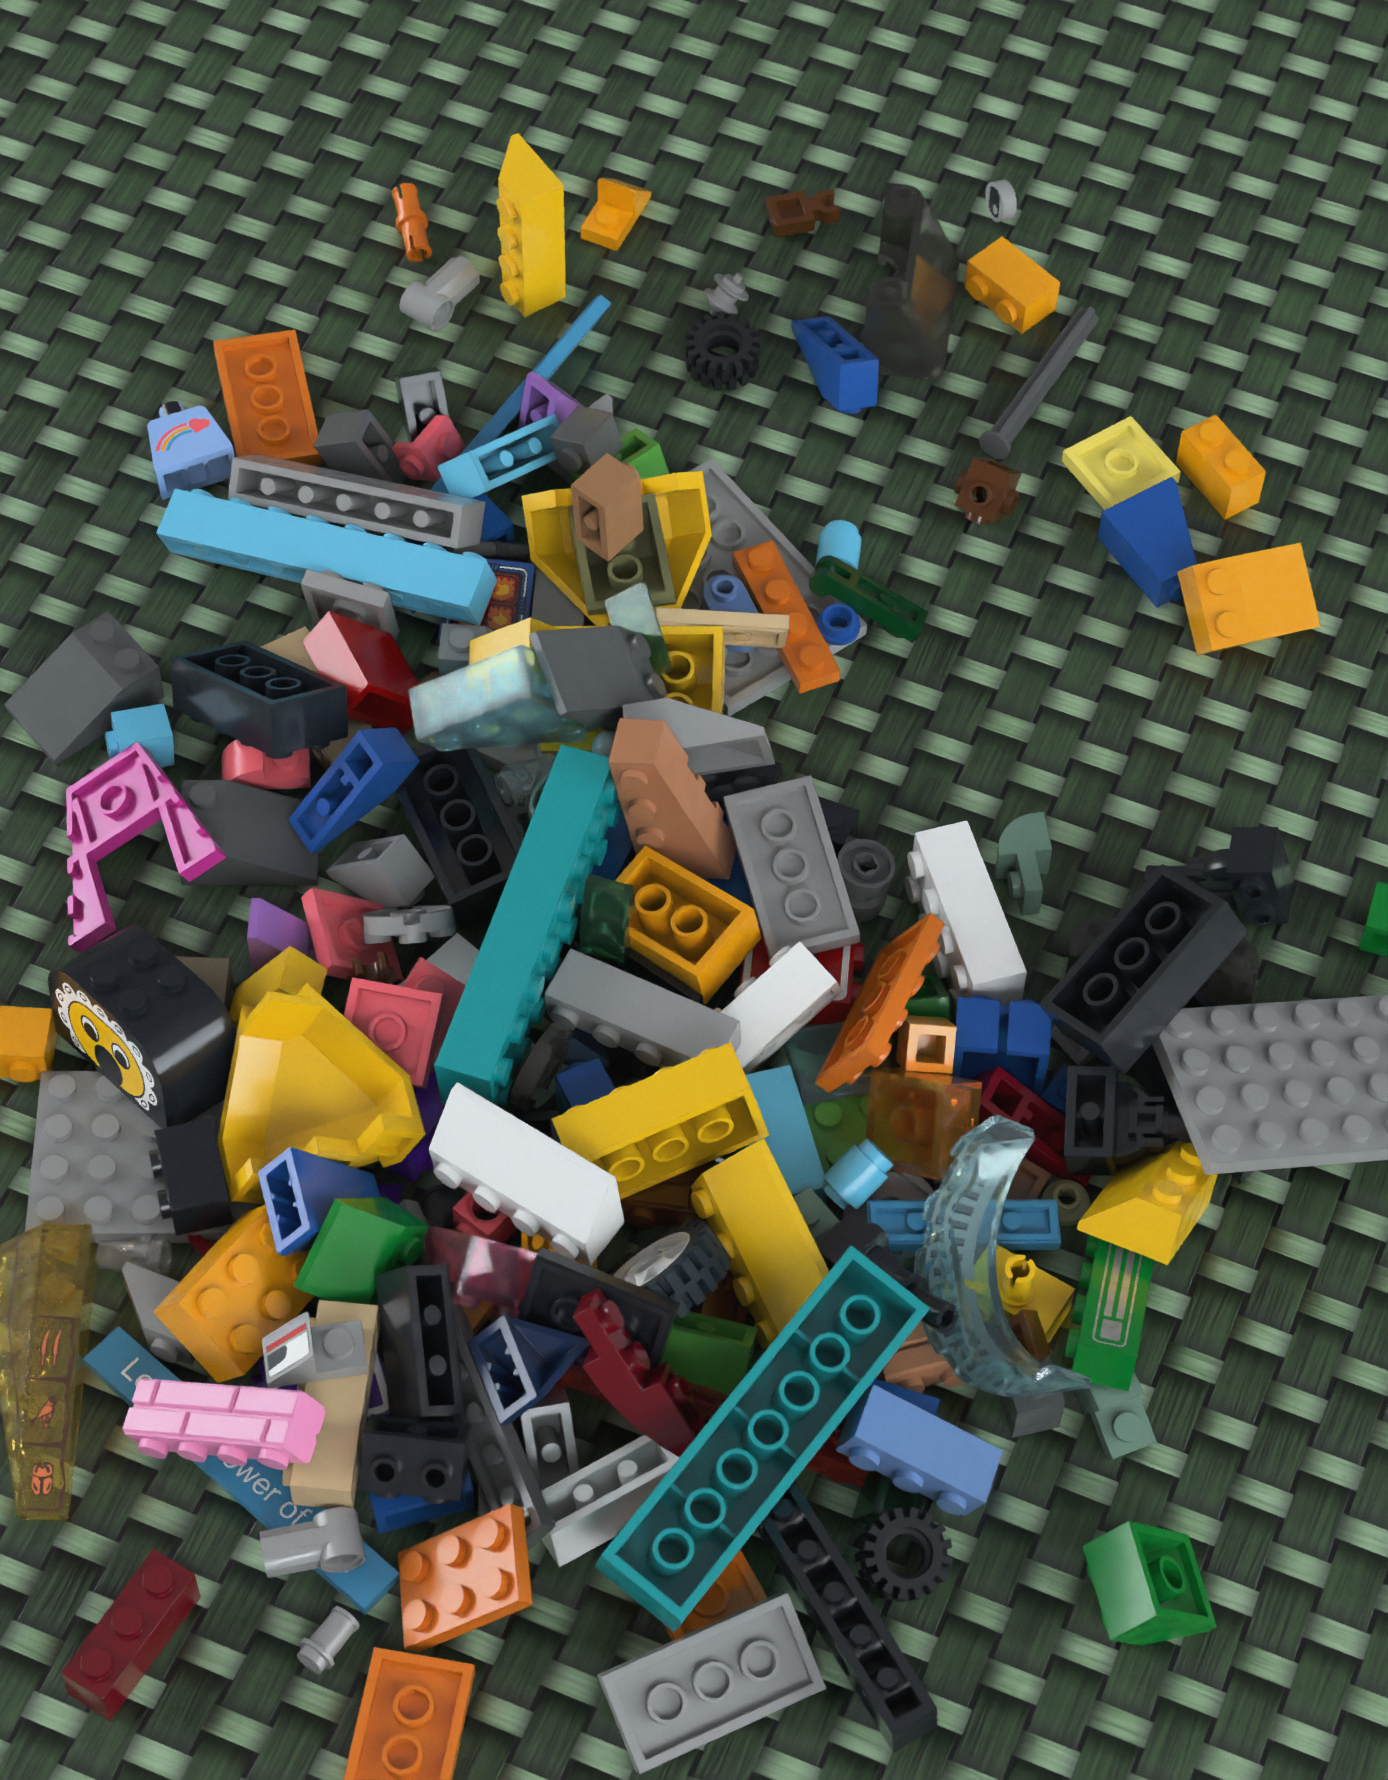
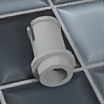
M339 1606L333 1607L329 1616L311 1638H303L300 1642L301 1650L297 1653L299 1661L316 1674H321L324 1669H331L335 1664L334 1656L353 1632L357 1631L360 1627L356 1618Z

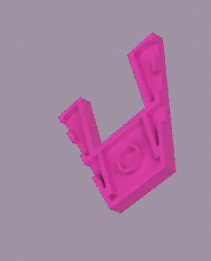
M139 742L134 743L66 789L67 838L72 841V856L67 859V874L73 877V895L68 897V916L73 919L74 934L68 936L69 946L82 953L116 931L96 862L161 819L178 873L189 882L226 858L225 853L148 749Z

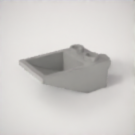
M670 698L622 705L624 718L665 720L689 757L687 766L695 774L707 775L775 764L774 754L763 726ZM609 730L598 734L592 743V753L610 757L616 732Z

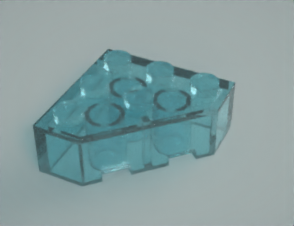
M522 644L408 689L416 740L433 746L438 751L495 746L514 747L525 744L554 742L574 743L585 739L587 733L600 729L559 716L535 651Z

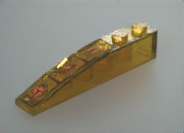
M42 1223L0 1245V1405L18 1519H69L85 1373L83 1358L87 1355L98 1255L91 1224Z

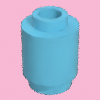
M835 520L825 526V529L819 535L815 567L821 557L831 555L858 570L862 540L854 524L844 520Z
M866 1138L860 1145L854 1143L823 1175L829 1183L823 1190L843 1210L849 1204L858 1209L889 1178L887 1172L894 1166V1163L871 1140Z

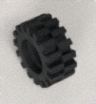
M724 312L716 313L715 320H712L710 314L703 316V324L696 320L693 323L692 330H688L686 340L687 372L691 371V378L695 382L701 378V386L708 388L710 383H714V390L722 391V385L724 384L728 385L729 391L736 389L737 381L742 387L748 384V377L753 379L756 375V369H759L760 336H757V329L755 326L750 328V321L746 318H743L739 323L738 315L731 313L729 319H724ZM715 347H729L736 350L737 353L727 357H720L709 353L708 350Z
M900 1507L876 1516V1519L868 1522L863 1528L866 1531L858 1537L856 1542L857 1545H860V1551L855 1553V1562H860L862 1567L861 1570L857 1571L860 1578H866L870 1583L866 1587L872 1593L878 1591L882 1594L880 1598L887 1601L894 1599L897 1602H908L923 1598L938 1589L937 1585L945 1582L949 1575L945 1570L946 1567L952 1565L953 1556H948L947 1549L952 1548L951 1539H944L942 1533L946 1529L942 1523L936 1525L932 1521L935 1516L928 1512L919 1513V1508L909 1507L902 1509ZM897 1535L911 1537L917 1542L921 1550L919 1567L908 1575L894 1571L886 1559L887 1545Z

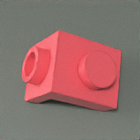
M436 415L413 442H396L392 450L399 461L401 470L408 478L412 480L438 481L441 474L437 466L458 457L466 448V445L449 416Z

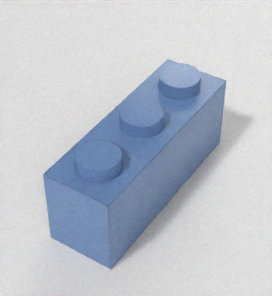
M874 1384L867 1388L848 1412L835 1448L836 1451L849 1457V1461L856 1467L867 1471H877L893 1479V1484L899 1489L910 1493H920L936 1501V1505L941 1510L949 1514L963 1516L986 1503L1003 1450Z

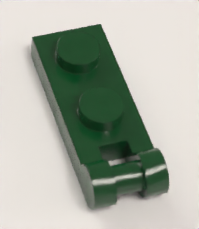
M831 555L823 556L818 560L809 581V588L815 595L819 597L832 595L850 606L857 615L871 618L881 624L890 635L896 638H905L911 643H914L921 632L928 611Z

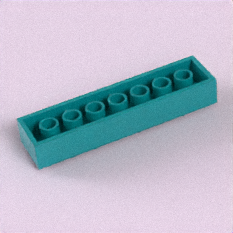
M563 744L560 745L434 1064L441 1105L443 1106L446 1105L451 1089L457 1082L499 1108L501 1106L508 1107L511 1103L510 1095L516 1081L512 1077L517 1065L523 1066L529 1056L532 1042L531 1038H528L533 1024L540 1025L546 1010L545 991L562 964V958L559 955L563 944L570 945L575 936L578 919L574 916L578 905H586L590 897L593 879L589 877L593 866H601L608 844V841L604 838L608 827L615 828L621 815L622 807L620 801L617 800L618 794L608 763L609 757Z
M851 1245L601 1554L594 1567L675 1632L930 1308Z

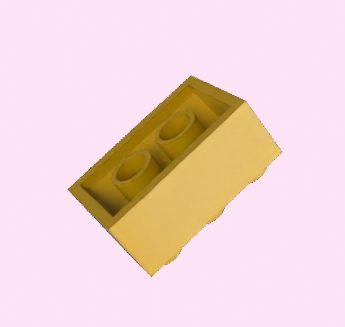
M1175 1141L1164 1146V1153L1149 1152L1133 1162L1122 1164L1117 1170L1116 1176L1111 1178L1079 1220L1077 1230L1168 1265L1209 1206L1218 1174L1205 1175L1192 1142Z

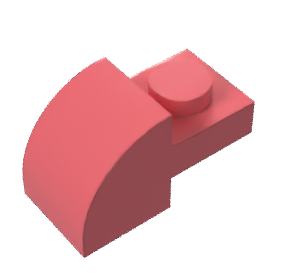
M236 739L223 750L221 757L222 780H229L263 790L311 788L309 748L293 751V755L288 758L274 759L267 757L264 752L252 746L242 745Z

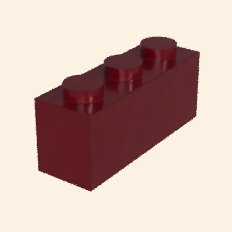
M153 1549L61 1672L68 1695L111 1721L201 1598L195 1574Z

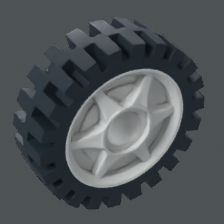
M696 1219L694 1222L692 1220L685 1221L681 1226L676 1224L670 1227L667 1233L661 1231L654 1235L651 1242L645 1241L640 1244L636 1252H629L622 1258L623 1262L612 1266L608 1273L679 1302L680 1306L676 1318L678 1316L683 1318L690 1312L689 1308L691 1306L701 1304L706 1299L704 1295L712 1293L718 1287L717 1282L725 1278L727 1275L726 1271L731 1267V1257L707 1223Z

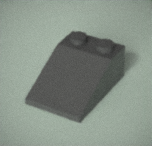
M107 611L71 633L4 705L9 714L56 766L105 735V732L111 731V712L151 706L164 698L159 666Z
M620 626L535 631L529 635L555 706L561 717L616 732L619 718H624L622 705L663 699L667 695L664 682L654 672L649 660L651 656L650 646L640 633Z
M182 780V797L226 855L224 860L190 882L180 875L182 885L318 886L319 852L310 854L288 821V818L303 800L229 780Z

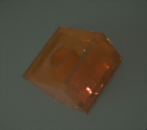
M902 1067L872 1069L866 1138L871 1140L894 1163L890 1170L933 1180H944L978 1130L982 1082L942 1073L905 1071Z

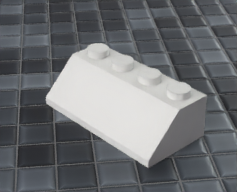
M458 1082L451 1089L429 1146L435 1176L452 1189L460 1186L471 1193L474 1200L485 1210L492 1213L499 1210L509 1216L513 1224L526 1235L534 1237L538 1234L550 1241L551 1246L558 1254L573 1260L577 1258L591 1266L625 1222L616 1177Z

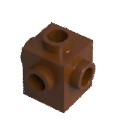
M987 457L973 458L969 470H964L956 483L955 494L959 496L955 506L966 510L964 517L978 524L987 526L989 521L1004 520L1005 515L1010 516L1017 505L1019 493L1015 489L1022 472Z

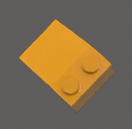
M1301 543L1201 563L1177 572L1197 656L1321 627Z

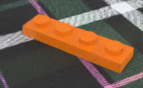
M773 540L733 552L732 563L758 613L789 615V631L785 647L776 649L799 694L840 681L841 670Z

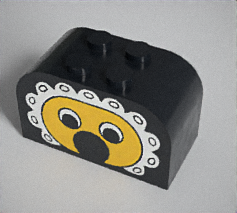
M129 925L49 973L48 987L56 1032L161 1129L186 1124L225 1099L237 1034L231 1016L216 993L147 931L137 925Z

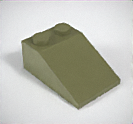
M655 493L641 495L644 530L609 562L576 540L573 506H569L571 538L588 616L676 603Z

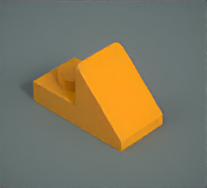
M599 178L598 201L581 226V239L618 251L650 200L651 191L617 179Z

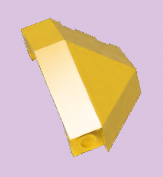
M703 471L677 472L640 479L641 495L655 493L676 603L588 616L571 538L569 506H573L571 488L553 489L522 496L531 561L596 626H654L657 607L681 609L712 536Z
M307 982L296 995L268 991L257 1006L242 1004L217 1138L231 1201L265 1205L258 1172L289 1147L353 1168H359L380 1161L382 1167L385 1168L402 1162L425 1136L410 1075Z

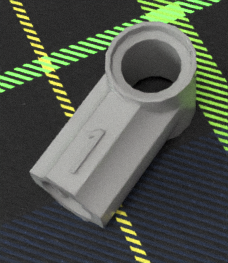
M461 255L458 258L452 257L425 283L416 280L406 288L400 300V311L433 332H439L451 319L454 306L480 283V275L473 267L472 262Z
M350 1507L330 1508L316 1514L310 1522L259 1532L267 1578L321 1568L322 1571L328 1573L346 1572L361 1566L365 1562L358 1513Z

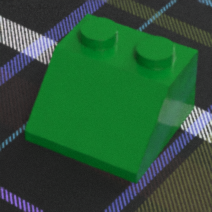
M386 1197L335 1198L293 1286L303 1292L328 1301L378 1305L375 1275L404 1266H411L422 1254L424 1249L423 1239L430 1226Z
M1127 1521L1082 1546L1088 1564L1087 1575L1095 1588L1101 1608V1622L1111 1641L1143 1646L1205 1633L1217 1628L1188 1534Z

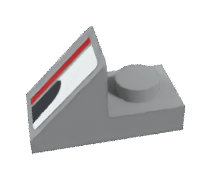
M305 1312L262 1338L268 1388L368 1373L361 1319L311 1327L309 1313Z

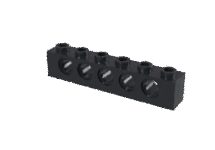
M794 1481L757 1527L756 1531L894 1753L937 1727V1707Z

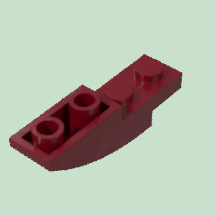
M599 1288L583 1295L573 1315V1318L591 1344L582 1367L600 1392L634 1427L655 1443L680 1458L711 1418L707 1415L702 1416L693 1402V1393L688 1381L683 1375H676L668 1361L650 1369V1360L646 1350L639 1342L632 1341L624 1328L622 1313L612 1300L607 1301Z

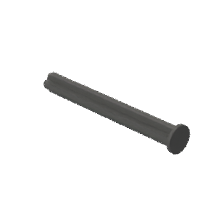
M1081 306L1077 309L991 430L984 432L980 436V446L989 456L996 459H1005L1010 454V445L1097 325L1099 317L1095 314L1094 308Z

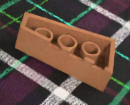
M619 718L608 763L635 854L637 855L646 845L700 878L730 879L736 846L730 826L727 827L723 821L724 811L717 801L711 802L704 792L706 783L699 773L695 774L687 766L689 757L666 721Z

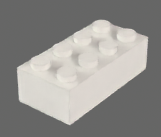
M968 821L916 832L913 852H909L907 855L910 876L905 877V889L910 903L917 902L921 912L919 914V921L929 913H932L945 923L937 940L941 946L933 958L938 977L940 979L946 978L950 988L947 993L953 1016L955 1017L958 997L986 996L992 1000H1000V1005L1009 1006L1010 1001L1022 1000L1027 971Z

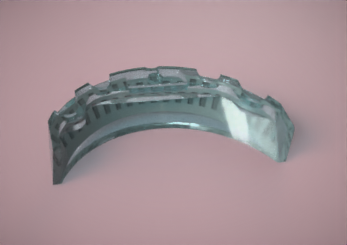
M994 1115L958 1140L949 1153L955 1159L950 1165L940 1188L928 1196L921 1219L928 1221L923 1247L915 1252V1275H919L927 1281L929 1293L956 1306L955 1311L958 1312L957 1322L949 1332L941 1334L922 1322L925 1333L936 1354L942 1355L955 1370L953 1372L954 1375L965 1383L991 1394L1006 1397H1027L1091 1388L1088 1376L1056 1365L1044 1366L1037 1361L1017 1339L1005 1315L999 1294L996 1271L999 1224L1013 1178L1024 1156L1033 1144L1035 1136L1032 1128L1000 1115Z

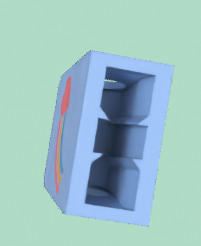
M178 401L165 403L159 410L160 418L151 420L147 424L153 466L162 500L170 498L175 488L192 491V489H198L230 479L232 457H235L233 446L204 406H196L184 410L183 405Z

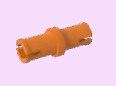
M402 183L399 185L403 197L400 196L399 188L394 187L392 190V198L398 215L395 220L396 228L403 236L407 259L415 263L423 262L421 249L424 251L425 258L429 259L432 255V248L430 247L426 232L428 219L425 212L421 211L416 186L412 183Z

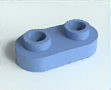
M717 575L705 583L702 600L704 610L758 613L746 587L738 578L731 575ZM725 645L726 649L736 653H745L756 648L755 646Z

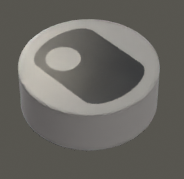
M1007 180L988 183L985 191V200L991 218L995 222L1012 219L1017 209L1016 195L1012 185Z

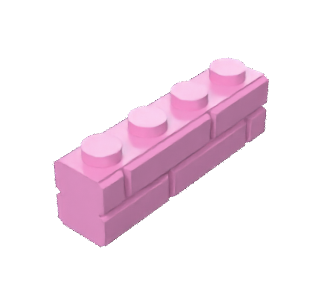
M143 1378V1380L138 1381L132 1399L134 1406L129 1408L122 1429L126 1436L139 1444L138 1451L150 1457L164 1459L169 1451L177 1452L179 1456L191 1461L205 1462L208 1455H213L226 1463L236 1466H245L248 1459H257L259 1463L267 1467L285 1470L289 1462L307 1464V1462L311 1461L317 1442L315 1435L320 1433L326 1412L324 1406L304 1391Z

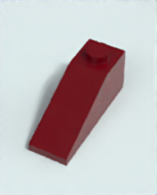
M1000 1066L994 1067L969 1080L950 1116L958 1121L986 1128L993 1138L1032 1133L1018 1153L1019 1155L1061 1179L1075 1181L1083 1187L1087 1186L1091 1175H1068L1064 1159L1066 1118Z

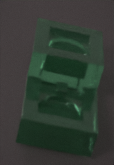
M588 874L581 911L580 952L625 964L630 951L629 924L635 911L634 886Z

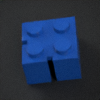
M986 996L958 997L954 1025L957 1029L952 1074H949L948 1092L963 1093L971 1078L1000 1066L1039 1097L1043 1091L1051 1041V1019L1039 1006V1003L1033 1000H1019L1016 1002L1010 1001L1009 1006L1000 1005V1000H992Z

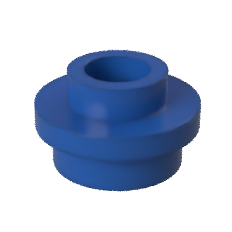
M836 603L829 605L821 612L817 619V626L825 642L829 644L846 645L853 642L859 635V617L846 604Z

